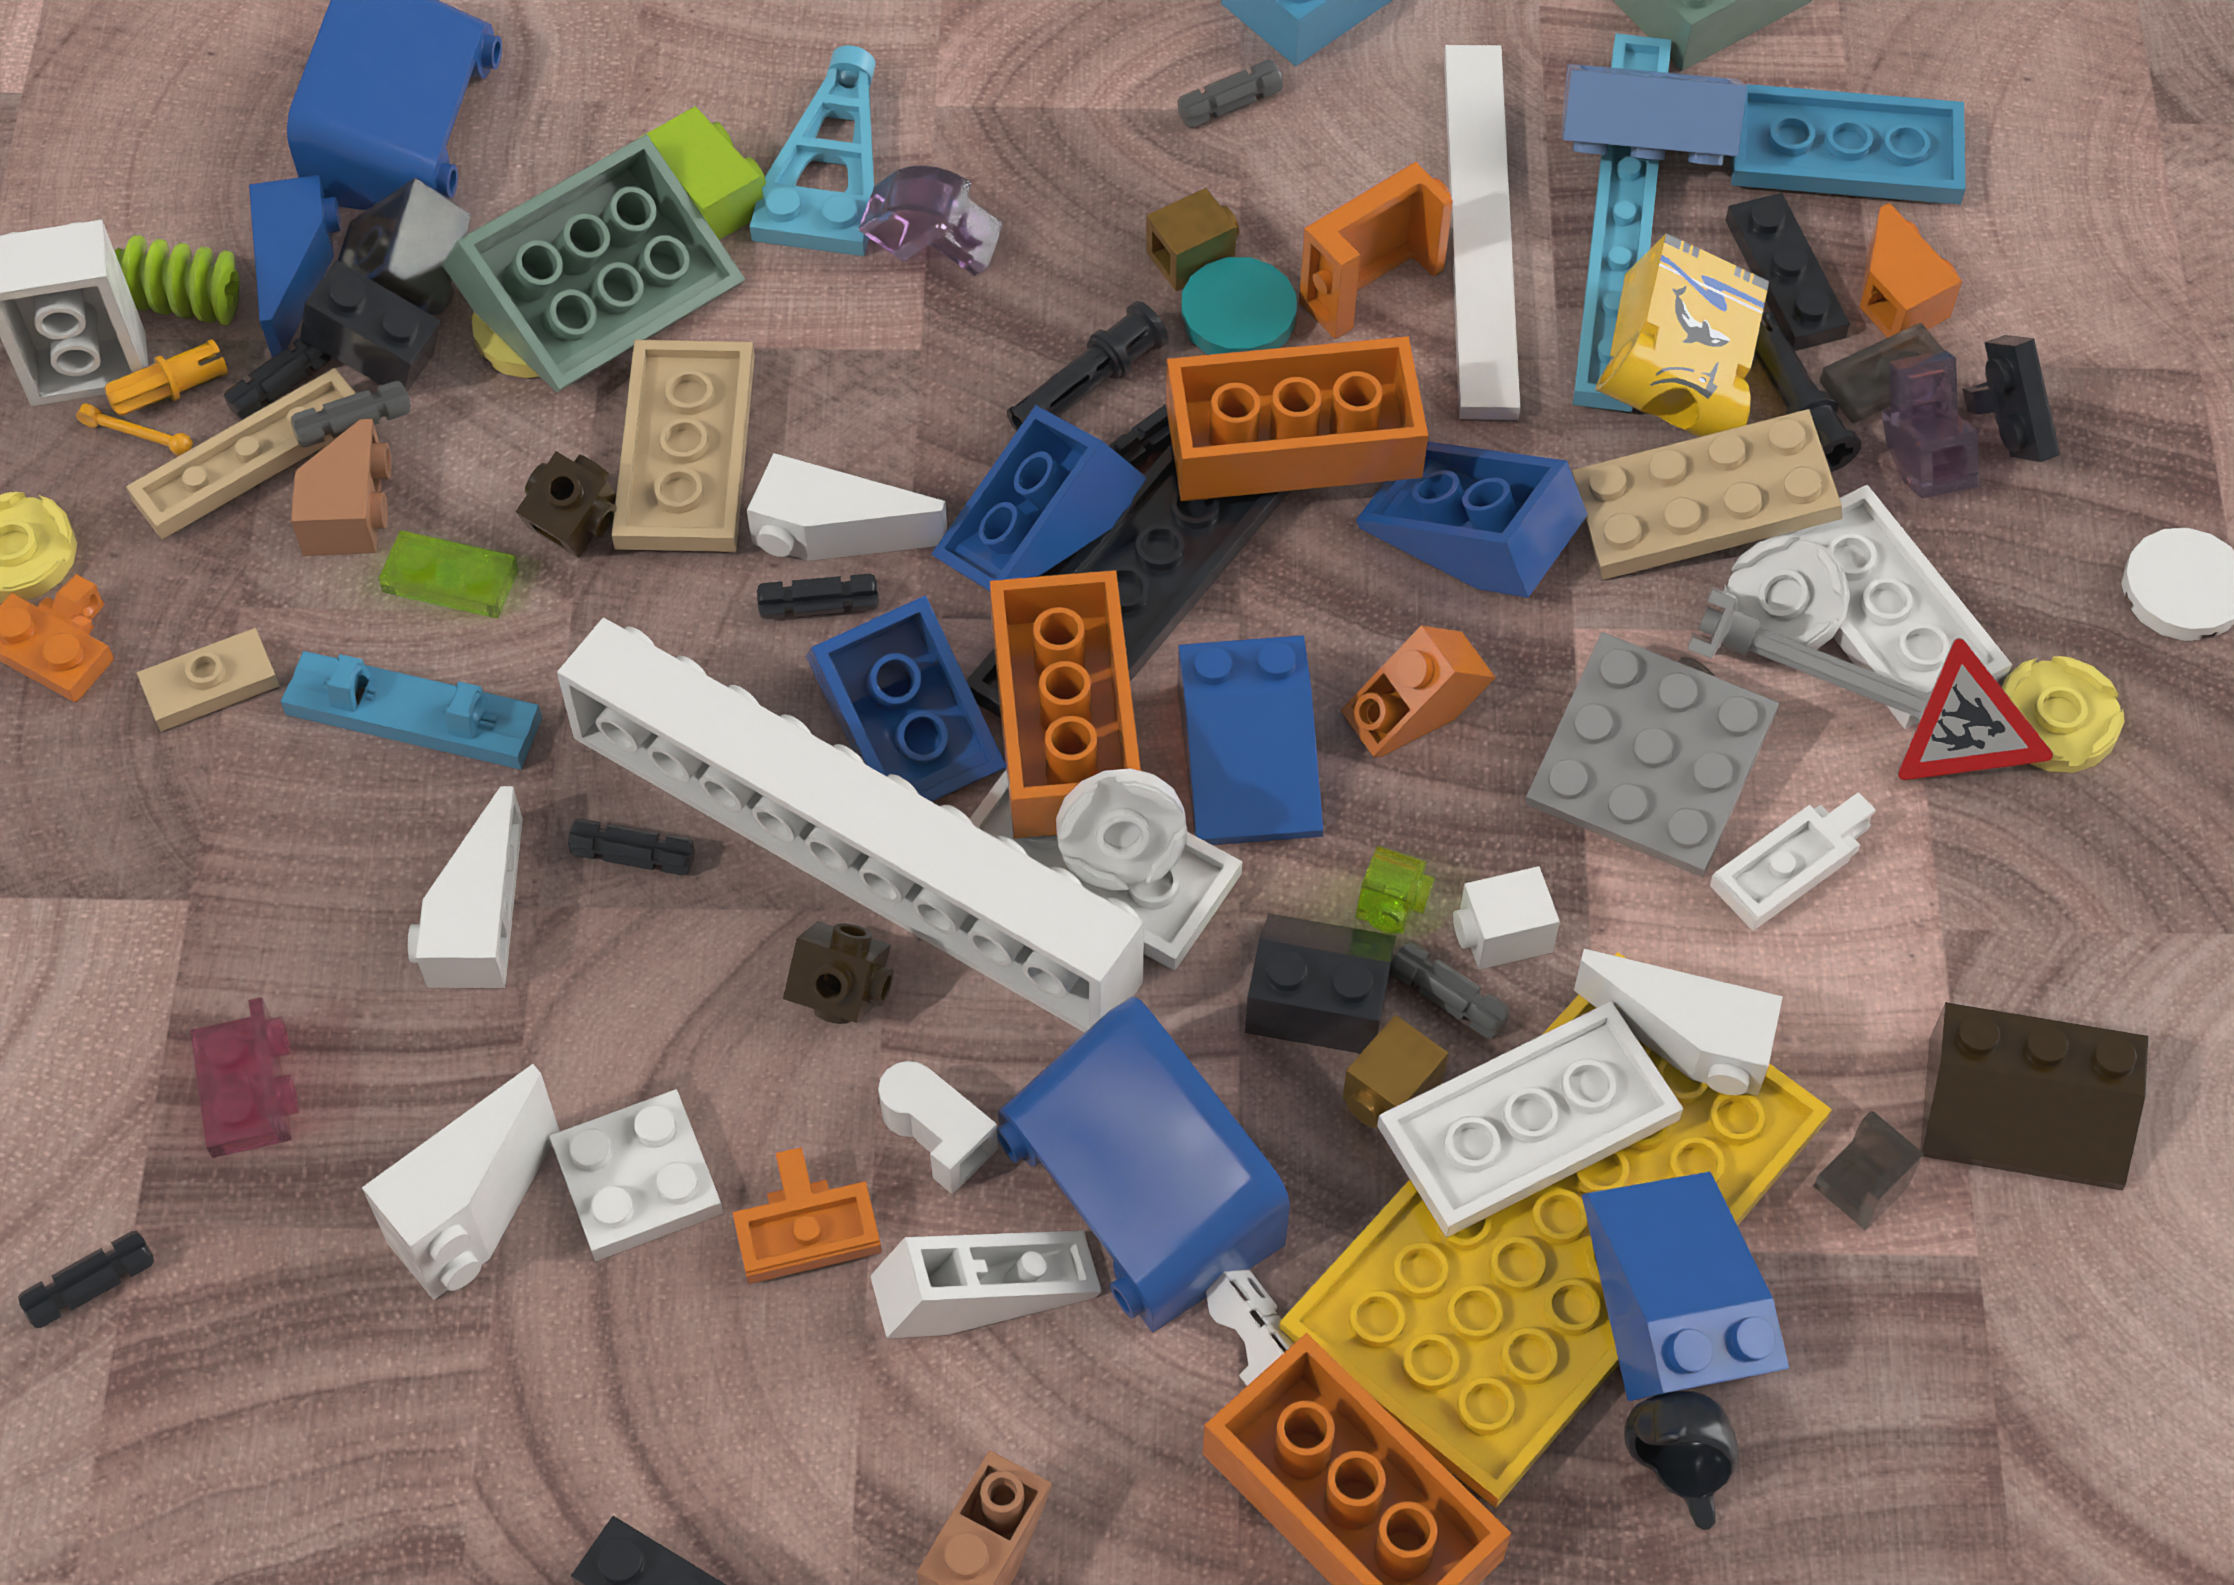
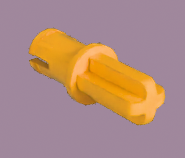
M210 339L204 344L164 359L161 355L154 357L155 364L108 382L105 385V392L116 414L124 416L167 397L176 401L180 399V392L216 377L227 375V366L223 357L202 366L199 365L203 361L216 357V354L220 352L215 341Z

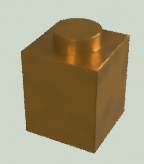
M1207 188L1146 215V253L1175 291L1184 288L1190 276L1207 263L1226 257H1235L1236 237L1240 234L1237 219L1228 206H1220Z
M1394 1015L1346 1070L1343 1100L1347 1102L1349 1110L1359 1121L1369 1127L1377 1128L1380 1114L1443 1083L1449 1053L1400 1017Z

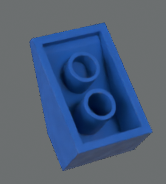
M1035 405L931 555L989 592L990 581L1038 577L1112 529L1122 513L1129 508L1134 496L1147 477L1102 440Z
M1428 441L1423 477L1385 481L1356 521L1361 530L1476 589L1528 598L1588 514L1567 460Z
M926 595L811 647L807 653V661L852 750L870 768L886 777L889 774L900 776L908 781L920 796L933 802L1006 767V763Z
M1304 635L1178 645L1177 686L1195 836L1211 845L1323 837L1312 689Z
M1711 1171L1582 1195L1628 1402L1790 1369L1773 1297Z

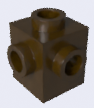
M555 451L547 464L541 463L530 475L525 486L526 497L516 510V513L529 529L579 558L592 537H600L611 525L614 513L617 510L616 505H614L616 503V494L606 481L610 474L600 465L581 454H578L576 459L572 461Z
M817 921L796 939L783 999L814 1009V1014L827 1022L836 1024L857 1023L876 1005L882 1006L888 996L894 973L892 968L886 967L891 944L872 939L873 934L866 928L858 925L840 923L832 926Z

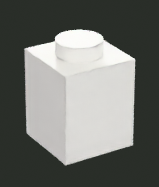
M1539 866L1465 883L1460 910L1453 912V922L1458 942L1463 949L1471 947L1478 970L1552 953L1554 950L1560 921Z

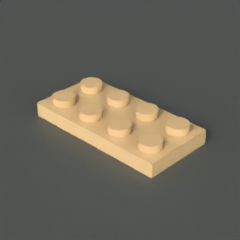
M634 340L615 503L617 510L614 513L612 529L615 549L736 552L755 359L753 342Z
M1809 409L1572 470L1575 483L1588 514L1585 518V523L1602 580L1843 519L1842 504Z

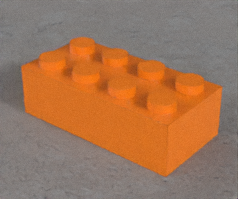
M1409 336L1167 359L1165 403L1181 501L1423 477L1428 431Z
M1116 570L990 581L992 631L1013 839L1057 835L1056 817L1063 800L1081 781L1106 770L1131 768L1141 771Z
M1307 1332L1204 1424L1202 1454L1331 1585H1478L1504 1560L1511 1532Z

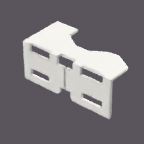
M1250 1270L1224 1272L1206 1290L1209 1314L1216 1323L1235 1329L1245 1342L1248 1366L1239 1376L1248 1386L1284 1353L1270 1334H1274L1286 1350L1294 1342L1279 1329V1323L1282 1319L1277 1315V1305ZM1233 1281L1246 1297V1301L1242 1299L1230 1282ZM1256 1310L1259 1316L1263 1317L1262 1319L1266 1324L1260 1327L1250 1312Z

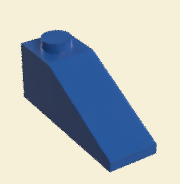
M319 175L249 184L259 321L271 357L289 346L303 318L305 302L323 279L334 257L332 233L342 231L336 197H325Z

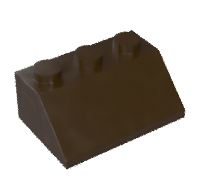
M1945 1002L1929 1039L1920 1156L2123 1191L2127 1182L2146 1096L2148 1036Z

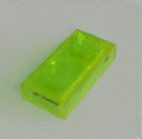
M400 530L378 580L383 593L498 619L519 568L514 555Z

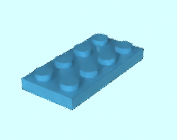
M1746 84L1747 91L1738 156H1731L1732 186L1961 205L1966 190L1964 102Z

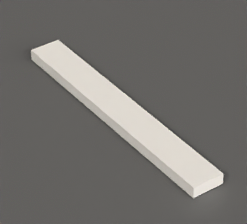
M1445 45L1444 74L1449 192L1453 200L1451 242L1459 419L1518 420L1520 413V391L1501 45Z

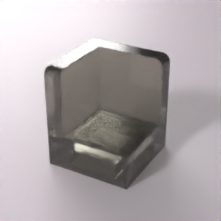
M1870 1111L1861 1120L1852 1142L1817 1176L1813 1187L1866 1231L1909 1187L1924 1153L1879 1115Z

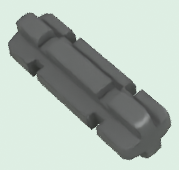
M1266 60L1250 67L1252 72L1248 74L1247 70H1242L1204 86V93L1196 89L1184 94L1178 99L1177 110L1179 116L1187 127L1193 128L1210 121L1209 115L1212 113L1217 118L1256 102V95L1258 94L1262 99L1273 95L1283 88L1281 71L1274 61Z
M393 381L378 386V391L374 394L366 390L322 404L323 409L318 412L313 407L295 413L291 417V426L295 438L301 447H309L324 442V437L329 434L333 438H337L360 419H373L374 425L379 424V419L384 416L389 421L407 415L410 412L411 404L405 387L400 381Z
M1413 942L1405 943L1391 962L1390 971L1393 976L1408 986H1413L1415 983L1421 986L1418 990L1420 994L1460 1021L1466 1017L1472 1020L1469 1027L1484 1037L1494 1038L1507 1023L1510 1014V1008L1507 1004L1492 994H1488L1486 997L1479 994L1482 990L1480 986L1441 960H1436L1432 963L1428 960L1431 954Z

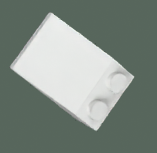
M534 1064L527 1067L362 1187L387 1244L433 1300L437 1299L447 1290L455 1291L466 1286L478 1275L482 1264L491 1258L552 1146L550 1135L560 1131L542 1075Z

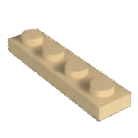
M333 368L127 485L126 488L129 496L154 531L163 540L330 444L336 439L331 434L324 437V442L309 447H301L293 433L291 417L295 413L313 407L316 412L323 409L322 404L356 393L337 369Z

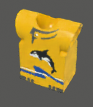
M1666 233L1625 274L1610 351L1612 359L1600 376L1595 390L1644 413L1656 415L1669 424L1697 437L1747 425L1751 395L1749 386L1744 378L1751 369L1769 281Z

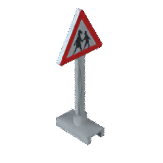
M1711 586L1707 601L1723 607L1722 611L1707 607L1698 630L1711 635L1710 639L1692 632L1688 642L1689 650L1709 658H1713L1719 646L1745 656L1749 650L1917 717L1918 724L1897 771L1898 777L1902 780L2046 762L2053 758V752L1968 644L1961 638L1953 640L1933 689L1925 693L1758 627L1760 620L1734 610L1736 604L1735 595Z

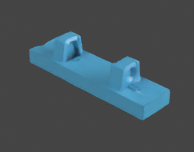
M303 651L293 678L281 699L285 715L520 770L524 765L542 720L538 704L486 693L481 686L460 681L455 686L368 666L360 658L339 654L338 658H333ZM358 688H366L359 705H357L355 695Z

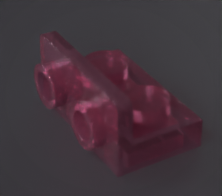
M263 997L248 1000L251 1017L190 1030L206 1148L212 1158L292 1140L289 1115L299 1113V1102L293 1077L291 1074L282 1075L280 1057L290 1055L289 1037L283 1017L272 1018Z

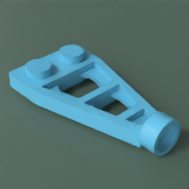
M846 45L838 47L833 51L825 80L765 176L766 185L762 187L763 199L756 202L750 223L752 241L865 256L876 213L869 91L876 62L873 56L866 50ZM829 117L855 121L852 143L816 138L823 120ZM811 161L846 165L848 169V188L844 193L796 186V183L807 164Z

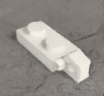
M1859 792L1830 813L1822 805L1813 808L1809 804L1712 875L1710 887L1754 931L1848 863L1850 858L1859 851L1861 845L1856 839L1871 827L1869 822L1876 809Z

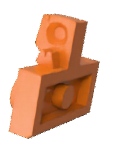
M76 574L56 593L54 600L46 597L39 603L38 607L11 593L0 605V662L72 702H78L114 660L109 646L89 635L94 628L91 620L105 605L97 590V585Z
M802 1147L775 1153L783 1190L767 1193L769 1204L732 1212L748 1284L882 1253L866 1181L829 1189L827 1179L810 1183Z

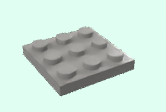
M1601 632L1528 791L1526 805L1704 878L1777 713L1779 702Z

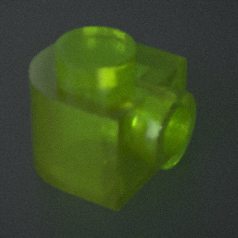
M1377 845L1361 885L1355 918L1369 922L1372 927L1385 933L1404 934L1412 911L1421 914L1425 913L1436 877L1425 874L1428 861Z

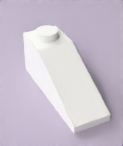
M773 453L747 508L752 545L761 547L764 551L774 556L785 557L790 555L807 561L934 547L938 545L947 532L946 502L943 500Z
M500 786L423 898L420 924L410 925L408 933L410 963H418L427 988H505L523 820L513 786Z
M1583 950L1574 987L1576 993L1596 1008L1612 1001L1634 1036L1691 1080L1706 1083L1713 1090L1726 1095L1747 1093L1758 1096L1769 1066L1783 996L1593 950Z
M1084 1230L905 1237L870 1276L887 1338L950 1335L1093 1299L1102 1292Z

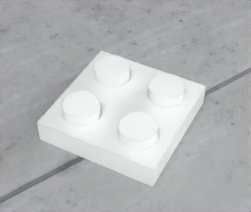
M677 1089L550 1135L552 1146L595 1262L724 1214L718 1193Z

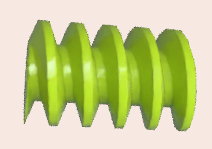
M136 234L129 239L125 249L118 247L114 250L137 310L146 311L151 308L155 313L163 315L174 312L177 317L190 319L196 316L198 320L208 323L218 320L222 325L226 326L233 320L239 302L240 284L233 252L223 250L214 265L212 250L201 246L196 251L192 261V252L186 243L179 242L174 246L170 255V249L166 240L155 239L148 250L145 237Z

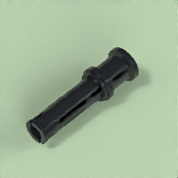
M1141 301L1133 302L1127 307L1126 316L1107 331L1099 329L1090 336L1085 352L1058 373L1051 376L1045 383L1014 407L1011 406L1007 410V417L1016 431L1020 428L1035 405L1059 417L1106 379L1125 377L1131 372V364L1151 348L1160 349L1167 344L1168 334L1163 322L1148 305Z
M1763 312L1762 318L1766 323V327L1761 321L1754 355L1787 408L1786 415L1807 409L1810 410L1830 472L1841 469L1858 455L1862 442L1854 431L1847 430L1837 415L1838 403L1835 398L1826 391L1819 390L1814 384L1803 363L1783 334L1775 316L1772 313Z

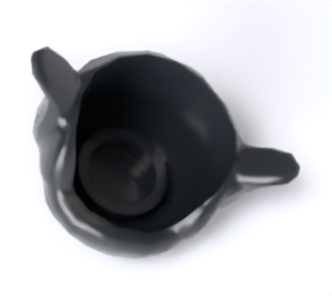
M1695 1391L1670 1392L1656 1395L1640 1402L1631 1410L1624 1426L1625 1445L1631 1457L1640 1465L1652 1470L1659 1482L1669 1492L1684 1499L1697 1527L1702 1530L1710 1529L1716 1523L1714 1494L1732 1479L1739 1464V1447L1736 1434L1727 1414L1717 1402L1705 1394Z

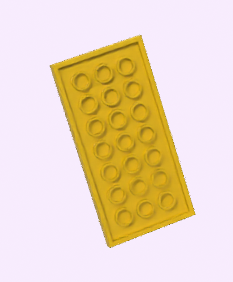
M1617 952V953L1614 955V956H1617V957L1626 958V957H1624L1622 954H1620L1619 952ZM1578 995L1543 1034L1596 1009V1007ZM1638 1040L1683 1107L1679 1121L1447 1238L1415 1186L1409 1180L1279 1323V1329L1294 1343L1307 1332L1437 1461L1494 1508H1497L1619 1365L1582 1195L1711 1171L1738 1226L1824 1126L1832 1111L1830 1107L1770 1063L1758 1096L1747 1093L1726 1095L1713 1090L1706 1083L1691 1080Z

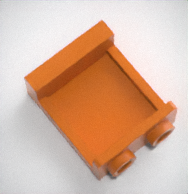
M1414 162L1304 228L1299 303L1334 339L1339 338L1354 328L1357 290L1408 259L1417 260L1433 277L1444 271L1453 204L1451 194L1446 185L1440 179L1432 178L1417 162Z

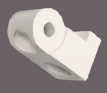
M900 1062L888 1068L880 1078L878 1090L884 1123L891 1131L900 1136L914 1137L918 1143L930 1152L933 1179L952 1195L998 1150L997 1124L928 1067L919 1062Z

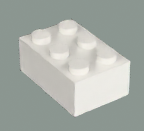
M102 219L0 235V338L31 407L106 395L105 385L108 382L148 366L146 332Z

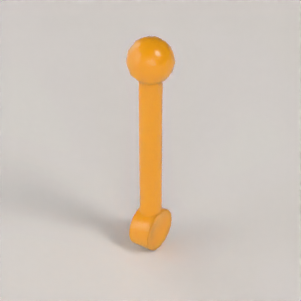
M87 403L82 404L76 413V418L85 426L96 428L98 425L168 446L172 453L177 456L184 454L193 447L192 439L185 433H177L172 436L102 414L98 408Z

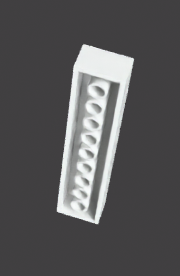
M603 617L557 671L575 740L1084 1033L1109 1010L1128 998L1133 997L1143 984L1144 921L1139 919L1136 912L1126 903L1115 898L1105 900L1084 888L1081 882L1069 871L1060 867H1052L1051 869L1030 858L1025 850L1014 840L1001 835L995 838L975 827L970 819L957 808L950 805H942L940 807L920 796L916 789L900 776L889 774L886 777L865 765L860 756L850 748L841 744L831 746L815 737L795 717L787 714L778 716L760 706L756 699L745 689L737 685L726 687L710 678L690 658L682 655L675 658L655 647L650 638L640 630L630 626L623 629Z

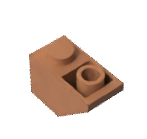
M373 419L358 420L295 471L291 523L303 556L376 553L378 529H386L388 524L387 498L385 493L381 492V479H390L392 463L388 442H379Z
M988 1450L917 1570L918 1585H1011L1019 1571L1051 1491L1052 1483L1001 1455Z

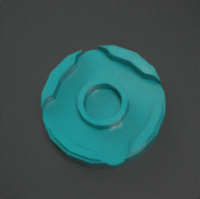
M1226 257L1207 263L1190 276L1182 291L1181 318L1184 322V330L1189 340L1208 355L1280 348L1288 341L1296 326L1297 298L1288 277L1273 265L1251 257Z

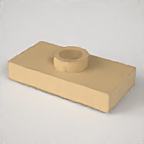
M256 627L136 672L160 732L280 687Z

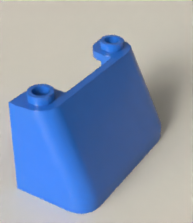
M330 0L288 114L287 139L298 177L319 175L325 197H336L338 207L439 221L446 198L452 199L454 197L458 183L457 166L450 164L446 147L470 77L485 79L491 69L496 70L499 67L502 55L501 37L494 35L490 23L439 0Z
M1130 997L1109 1010L998 1111L999 1126L997 1127V1136L1004 1152L1014 1163L1023 1159L1032 1167H1036L1040 1163L1044 1166L1113 1258V1269L1117 1280L1110 1283V1289L1115 1300L1129 1318L1133 1319L1139 1315L1152 1333L1207 1298L1206 1290L1224 1272L1249 1270L1286 1246L1290 1201L1279 1175L1157 1018L1137 997Z

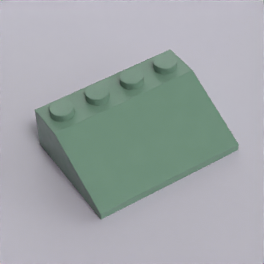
M647 134L458 239L442 264L475 314L556 393L634 348V340H647L745 281V277Z

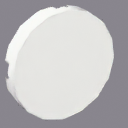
M2191 528L2163 529L2144 537L2131 552L2125 565L2121 584L2124 596L2127 592L2128 598L2133 603L2131 610L2140 622L2160 635L2182 641L2200 640L2202 635H2211L2217 632L2215 635L2217 636L2232 627L2234 624V550L2231 546L2206 532Z
M1781 535L1760 541L1738 558L1731 569L1733 574L1729 578L1728 587L1725 584L1724 591L1736 597L1735 611L1760 620L1758 627L1816 650L1834 637L1846 618L1850 598L1845 572L1829 550L1815 541L1813 543L1809 540H1800L1798 536Z
M1131 768L1106 770L1081 781L1064 798L1056 817L1058 848L1070 872L1089 885L1112 891L1129 889V884L1138 883L1145 880L1147 885L1161 879L1179 862L1187 843L1185 810L1175 790L1156 775Z

